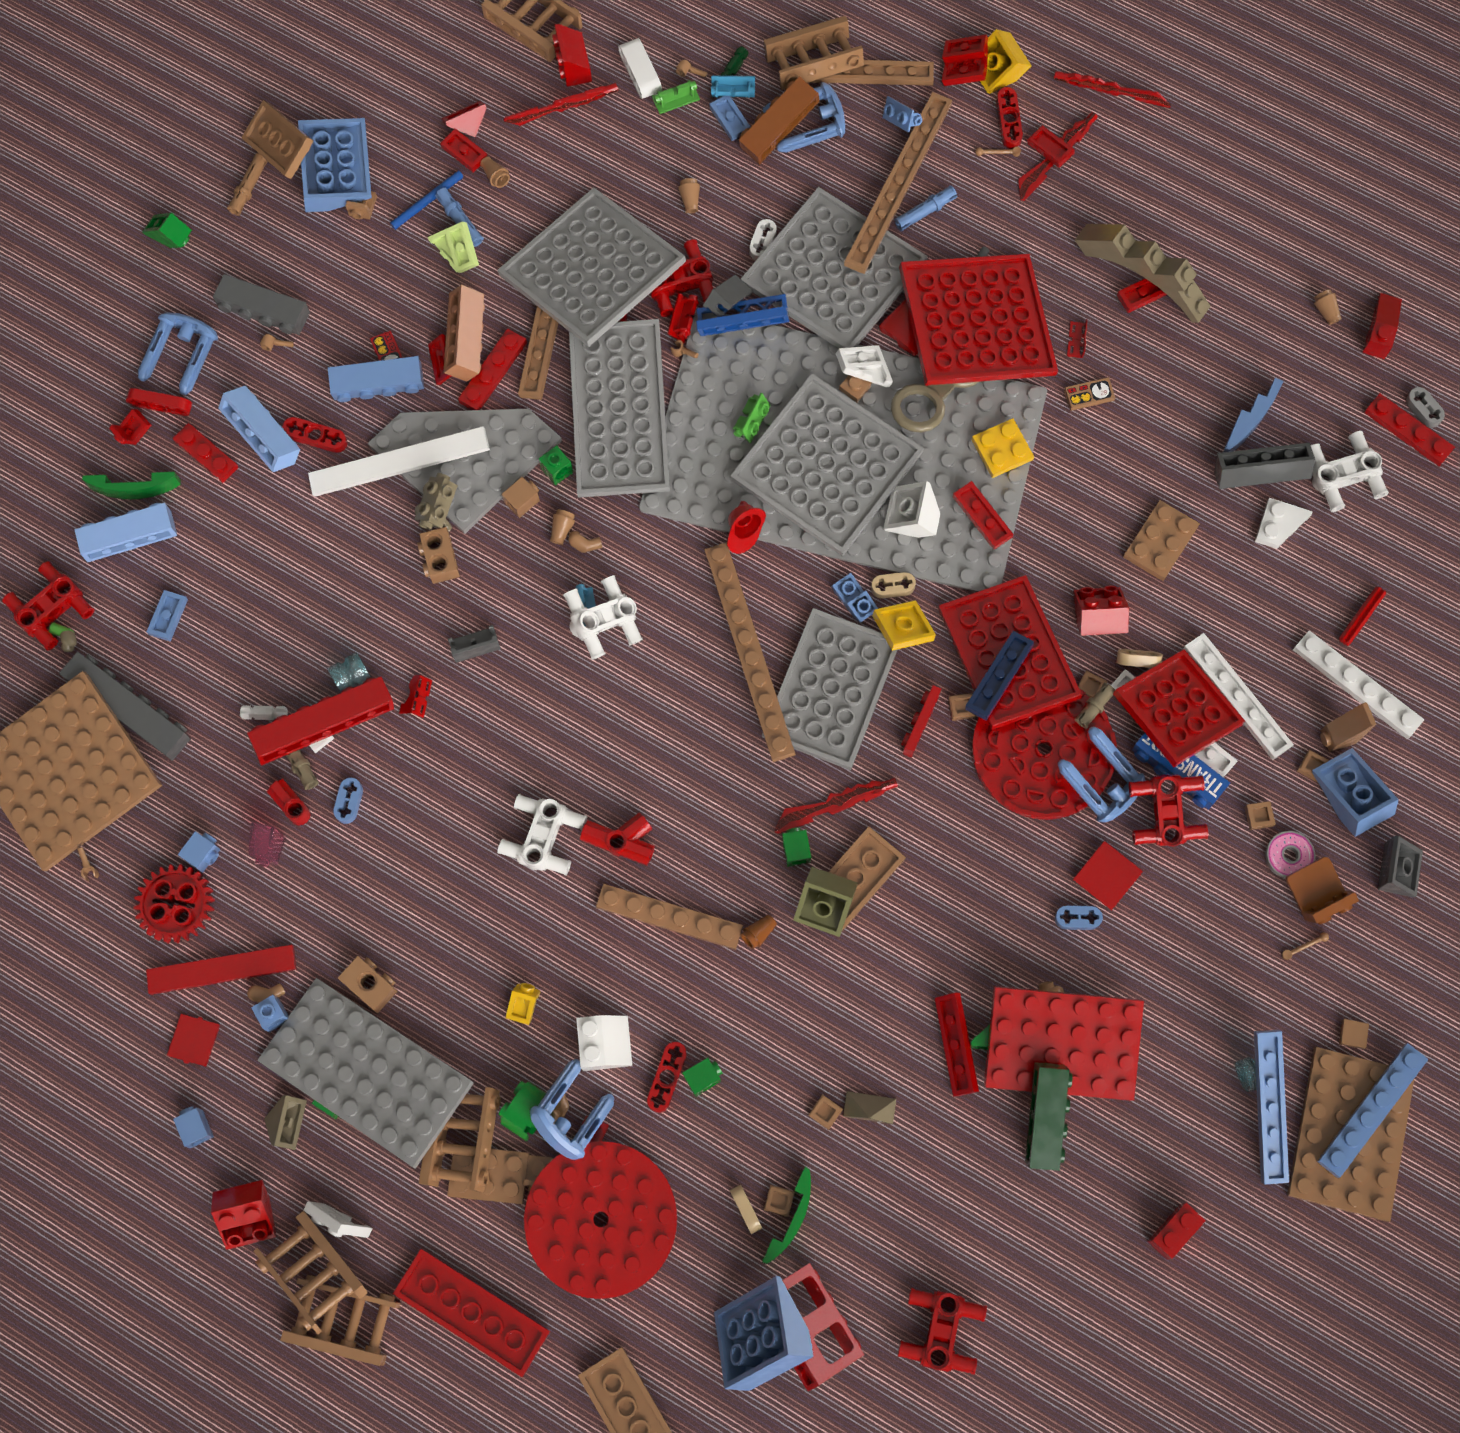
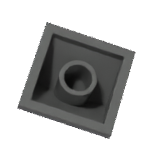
M1394 836L1385 842L1378 890L1417 897L1423 850L1400 836Z

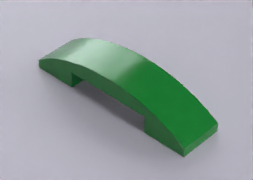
M175 472L152 473L151 481L112 483L106 475H84L82 477V480L89 489L101 495L117 499L150 498L169 492L181 485V480Z
M807 1167L804 1168L794 1192L803 1196L783 1242L772 1239L762 1261L766 1265L776 1259L789 1246L802 1225L811 1192L810 1169Z

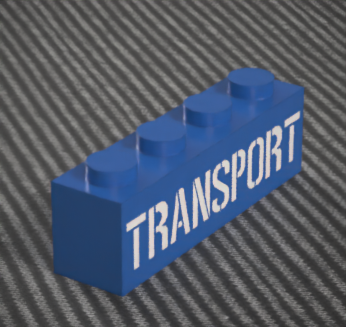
M1146 733L1143 734L1132 749L1135 757L1143 763L1147 762L1150 764L1157 775L1178 774L1181 777L1203 775L1204 791L1183 792L1191 796L1192 801L1200 808L1205 807L1209 810L1230 784L1228 780L1195 755L1173 767Z

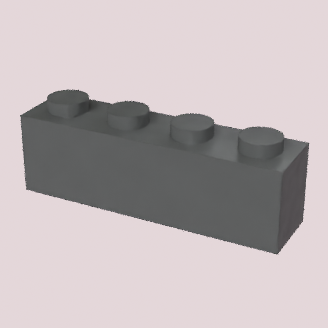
M226 274L223 275L213 295L217 307L221 311L226 313L234 312L246 320L254 319L266 327H277L286 334L294 333L300 335L310 314L306 302Z
M1310 442L1217 453L1214 474L1219 489L1311 479L1315 457Z

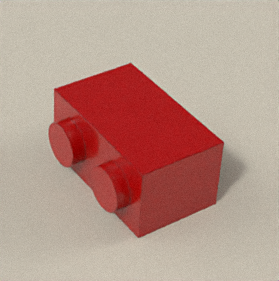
M1187 1202L1182 1203L1147 1242L1166 1260L1173 1259L1206 1220Z

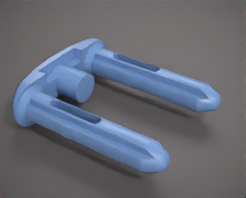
M821 82L819 87L813 89L819 93V100L824 99L826 101V105L818 107L821 119L833 117L834 123L781 140L776 147L779 152L787 153L835 136L840 138L844 136L845 118L843 108L837 94L829 84ZM770 103L763 108L764 113L770 108Z
M163 313L158 316L160 322L138 369V378L141 381H146L151 377L173 327L180 329L177 337L185 342H190L193 333L200 334L201 336L179 383L180 394L187 395L192 391L213 341H217L218 336L214 329L196 318L179 313Z
M1091 727L1088 730L1090 740L1127 782L1123 788L1118 783L1108 788L1106 793L1112 798L1113 802L1108 806L1071 762L1062 759L1058 762L1059 772L1097 815L1096 821L1105 823L1115 819L1132 805L1138 796L1130 797L1128 783L1145 781V776L1143 773H1137L1101 729Z
M578 1059L568 1062L539 1105L533 1106L530 1110L532 1123L545 1141L557 1152L573 1160L581 1159L585 1156L584 1149L614 1106V1096L612 1094L602 1096L571 1141L566 1136L571 1123L563 1117H559L555 1124L553 1123L555 1119L550 1114L581 1071L580 1060Z

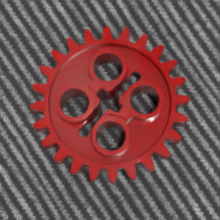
M172 864L169 865L168 871L160 867L159 875L151 872L153 879L149 881L144 878L143 881L146 887L137 888L142 892V895L134 897L135 900L140 902L139 905L133 907L136 911L141 912L135 916L137 920L143 921L139 926L142 929H147V935H154V939L160 941L163 937L164 942L168 944L172 938L178 944L181 936L186 941H189V933L198 936L197 928H206L202 923L203 920L211 921V918L206 915L207 912L215 910L209 906V903L215 901V898L208 896L213 892L211 887H206L209 881L206 878L201 879L202 874L199 871L194 874L192 867L185 871V866L182 864L178 866L177 870ZM169 885V892L161 896V889ZM193 888V895L185 899L184 894L186 890ZM157 899L169 903H175L177 900L185 905L195 904V908H187L180 905H173L171 907L166 903H154V900ZM164 909V916L156 920L157 911ZM188 912V919L180 923V915Z

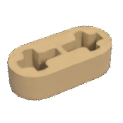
M906 572L879 575L873 579L871 591L875 597L882 599L907 596L913 593L916 580L912 574ZM902 580L911 583L907 589H904L903 585H899L902 583ZM880 582H883V585L887 586L885 587V591H881L880 588H876L878 587Z
M1119 649L1116 663L1125 666L1153 668L1162 662L1163 654L1153 651Z
M739 1185L731 1189L730 1193L750 1233L753 1234L761 1230L762 1226L742 1186Z

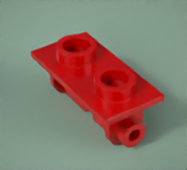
M678 293L667 334L677 340H681L683 344L687 336L691 334L692 315L695 314L696 307L699 305L696 295H689L686 298Z

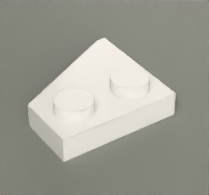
M879 345L839 348L836 352L843 373L884 387H890L893 383Z

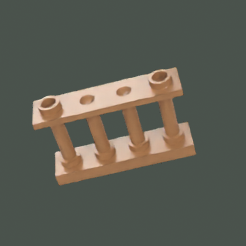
M485 0L481 4L485 19L549 62L556 57L552 34H556V31L554 29L548 37H542L537 31L556 13L563 18L559 24L566 27L572 24L579 30L582 28L580 12L575 7H570L561 0H526L515 14L511 15L503 9L512 0H500L498 3ZM537 2L547 7L531 26H526L520 22Z
M846 16L763 40L767 62L777 60L782 69L779 70L781 90H784L789 82L795 81L799 76L808 83L864 66L862 46L851 48L847 40L849 38V24ZM839 42L843 51L831 55L827 45ZM818 48L822 58L811 61L806 51ZM798 54L802 64L790 67L785 57Z
M485 1087L484 1096L465 1095L460 1104L482 1106L480 1121L450 1117L422 1159L419 1184L438 1187L439 1181L444 1179L471 1182L470 1190L485 1191V1187L489 1182L488 1165L496 1113L501 1104L499 1090ZM454 1128L479 1131L477 1145L449 1144L446 1142L447 1130ZM445 1154L475 1157L473 1171L443 1169V1156Z
M302 1211L295 1217L301 1224L297 1227L298 1231L266 1257L258 1248L255 1249L254 1253L259 1258L255 1263L264 1274L268 1271L271 1273L302 1314L298 1319L308 1331L313 1328L319 1334L322 1330L315 1321L348 1294L351 1296L355 1293L361 1299L368 1292L308 1215ZM311 1237L315 1242L311 1246L313 1249L279 1276L272 1267V1264L304 1238L307 1240ZM325 1255L330 1261L326 1264L327 1268L293 1294L286 1283L318 1257L322 1258ZM340 1274L344 1279L341 1283L342 1286L308 1313L301 1302L333 1275L336 1277Z
M307 1274L306 1279L298 1278L297 1284L306 1285L316 1276ZM322 1284L317 1289L331 1292L330 1295H332L339 1287ZM315 1291L301 1303L308 1313H310ZM355 1293L351 1296L348 1294L347 1296L355 1298L345 1338L341 1339L340 1343L331 1341L332 1336H330L338 1303L325 1313L321 1325L322 1332L316 1334V1337L306 1335L307 1330L298 1319L302 1316L299 1311L295 1327L292 1326L291 1331L283 1330L280 1341L377 1366H384L387 1355L380 1353L381 1338L390 1307L400 1308L401 1303L394 1301L395 1296L380 1293V1297L366 1294L361 1299ZM365 1301L380 1304L369 1345H366L365 1349L357 1348V1342H354Z

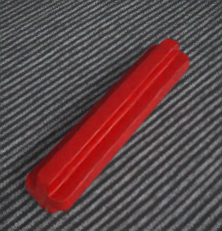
M1379 586L1373 589L1339 637L1341 643L1346 646L1352 643L1386 595L1384 589Z

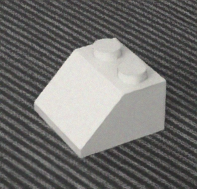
M599 1015L576 1018L580 1066L583 1071L632 1066L628 1016Z

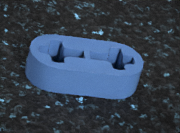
M355 778L344 779L340 784L337 794L334 816L343 824H349L356 819L360 806L363 787ZM352 784H354L357 791H352L349 799V793L346 790V787L349 788ZM349 803L348 809L351 811V814H346L345 818H343L340 810H345L346 804Z
M1063 906L1056 912L1054 919L1057 926L1061 929L1093 930L1101 924L1103 916L1097 907ZM1064 912H1068V916H1076V919H1071L1066 924L1064 919H1060V916ZM1089 912H1092V915L1097 917V920L1093 924H1089L1088 919H1081V917H1086Z

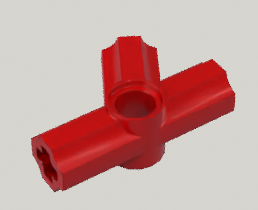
M640 812L617 830H612L587 820L580 836V841L609 851L614 856H622L645 866H648L655 849L654 845L640 840L652 830V827ZM616 838L624 841L620 848L612 847L611 842Z

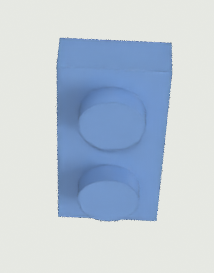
M723 96L710 103V110L731 141L739 138L746 128H751L730 96Z
M164 590L146 631L148 635L171 642L188 599L185 596Z

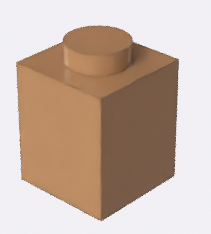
M523 477L501 494L504 503L518 518L522 517L540 501L538 487L531 480L527 482Z

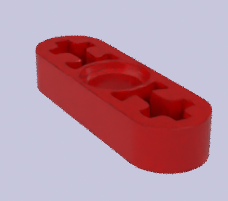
M1005 87L999 90L996 104L1002 143L1005 147L1013 149L1020 146L1023 132L1017 93L1014 89ZM1004 96H1007L1010 100L1008 107H1006ZM1006 114H1011L1015 117V120L1007 122L1003 117ZM1011 129H1013V137L1016 138L1015 140H1011V137H1009Z
M130 388L126 396V402L132 406L188 416L192 408V402L186 398Z
M296 417L286 419L282 426L293 441L340 453L348 445L347 438L341 430ZM297 425L299 430H294L291 433L289 428H294ZM319 430L321 436L318 439L312 440L309 438V434L312 431ZM337 437H339L340 440H341V443H340V442H337V443L334 445L333 442L330 440V439L336 440Z
M671 1042L666 1046L652 1083L647 1104L655 1113H662L668 1109L683 1069L687 1052L684 1045L679 1042ZM676 1047L679 1048V1052L682 1054V1057H677L674 1063L675 1066H679L678 1070L672 1066L664 1065L665 1061L670 1064L672 1056L669 1054V1051L675 1050ZM669 1070L673 1072L674 1080L671 1084L666 1085L660 1081V1075L663 1071ZM656 1085L663 1089H671L669 1094L664 1091L662 1099L666 1101L665 1105H659L658 1108H655V1103L652 1101V1098H657L660 1093V1089H655Z

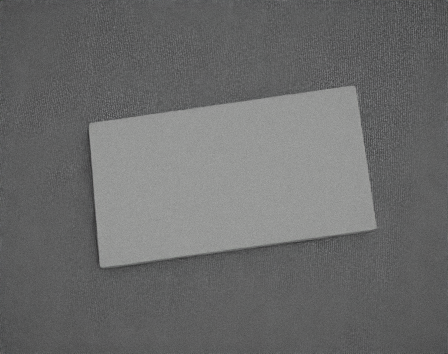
M696 310L686 348L699 355L698 358H693L683 354L665 416L670 491L643 493L639 506L642 513L729 533L728 516L733 509L739 506L741 501H745L754 508H761L765 511L766 518L757 539L759 541L893 573L906 572L918 579L973 592H979L1002 584L1012 538L993 550L952 496L954 492L972 481L1014 534L1030 462L992 478L971 439L973 435L1014 418L1033 453L1047 395L1045 387L1011 379L980 381L976 385L967 388L955 387L943 400L945 415L940 424L930 431L912 432L901 427L894 420L891 412V402L896 392L904 386L911 384L925 385L919 358L881 350L893 383L890 387L872 383L870 389L857 404L924 448L921 456L898 486L928 481L931 484L940 511L937 533L933 536L917 538L885 531L883 528L890 500L889 496L844 556H841L730 480L731 474L811 374H814L844 394L839 390V386L849 375L842 372L836 352L839 348L819 335L776 325L700 336L697 330L696 321H698ZM713 313L702 314L703 320L717 317ZM760 393H763L771 406L759 427L758 433L754 436L752 442L748 443L744 435L739 438L733 434V427L740 416L748 417L742 411L749 397H752L754 394L759 396ZM920 394L907 396L900 405L902 413L906 418L915 422L929 420L936 411L934 403L928 397Z

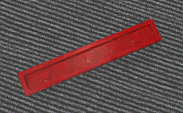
M287 945L146 969L148 994L153 995L297 970L294 946Z

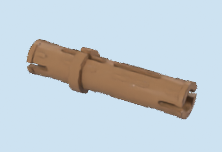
M259 153L254 155L240 185L236 186L234 190V197L227 207L228 211L233 215L240 216L244 205L251 199V192L268 162Z

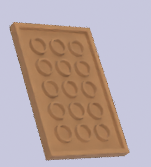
M1315 1047L1313 1049L1287 1196L1390 1222L1414 1080L1343 1175L1337 1178L1317 1161L1389 1065Z

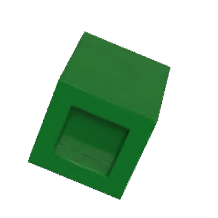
M557 445L539 458L541 470L555 486L573 473L571 461Z
M800 828L786 830V833L782 834L787 867L811 863L812 857L807 831Z
M706 1058L682 1074L693 1094L697 1097L720 1083L721 1079L719 1076L723 1073L716 1061L711 1063L709 1058Z

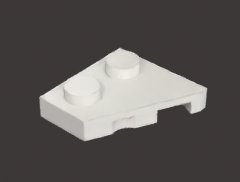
M1269 498L1255 542L1278 549L1289 536L1310 518L1312 511Z
M308 1201L303 1210L312 1216L311 1220L314 1223L327 1226V1231L337 1237L351 1235L368 1238L373 1229L368 1225L353 1224L351 1222L352 1217L324 1203Z

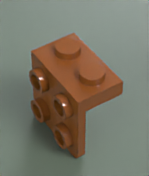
M1322 857L1286 877V882L1305 921L1317 923L1318 925L1324 924L1332 919V915L1351 910L1353 908L1352 905L1359 901L1355 892L1344 889L1328 857Z

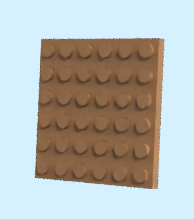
M80 672L0 731V807L42 871H48L163 786L87 672Z

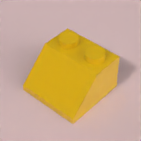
M996 29L988 37L986 79L980 82L989 94L1016 82L1032 66L1010 32Z

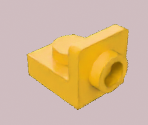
M528 983L517 984L512 990L505 1018L529 1025L540 990L535 989V986Z

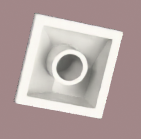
M928 481L896 486L890 496L883 530L917 538L936 535L940 511L931 484Z

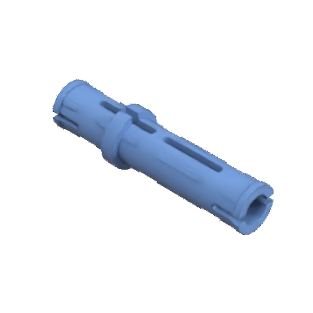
M950 185L937 194H931L923 203L895 218L894 221L897 228L903 231L930 213L940 211L942 206L957 198V193L953 186Z
M447 188L438 190L435 197L445 209V214L451 217L456 224L466 222L473 246L480 245L484 238L461 209V204L455 201Z

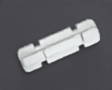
M243 705L240 709V717L242 719H252L253 717L255 720H274V718L282 715L288 716V710L285 706H277L276 708H273V706H254L252 708L251 706Z

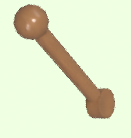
M978 147L975 150L977 156H982L983 154H1012L1017 157L1021 153L1019 147H1014L1013 149H982Z
M1322 932L1319 937L1293 950H1285L1282 952V958L1289 960L1292 958V955L1321 941L1326 942L1329 940V935L1326 932Z

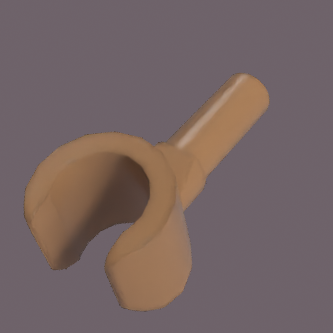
M687 60L680 61L676 67V73L681 77H685L688 72L703 77L707 76V72L692 67Z
M270 334L264 335L260 342L261 348L266 351H271L273 345L294 347V342L279 340Z
M681 340L675 341L679 349L670 348L672 355L675 357H681L683 354H686L693 358H698L699 355L684 347Z
M78 848L77 850L83 863L81 870L82 878L89 882L87 877L89 871H93L94 877L98 878L99 872L90 865L84 848Z

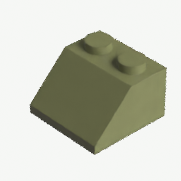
M811 867L793 921L840 937L858 883Z

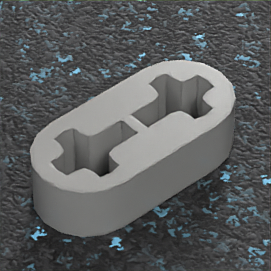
M1416 387L1410 391L1406 398L1408 407L1425 426L1429 428L1437 427L1445 416L1443 408L1426 389ZM1420 396V397L1422 398L1421 401H1420V400H1418V401H1415V400H1414V397L1417 398V397ZM1429 414H1436L1437 417L1430 419Z

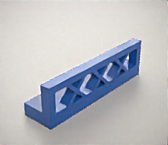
M786 294L740 301L731 308L740 314L723 315L722 317L717 316L716 318L703 320L702 314H716L709 308L696 309L698 321H696L697 330L700 336L789 322ZM782 301V307L768 309L772 303ZM722 304L718 305V308L726 314L728 309L724 308ZM750 306H758L760 309H762L759 311L747 312Z

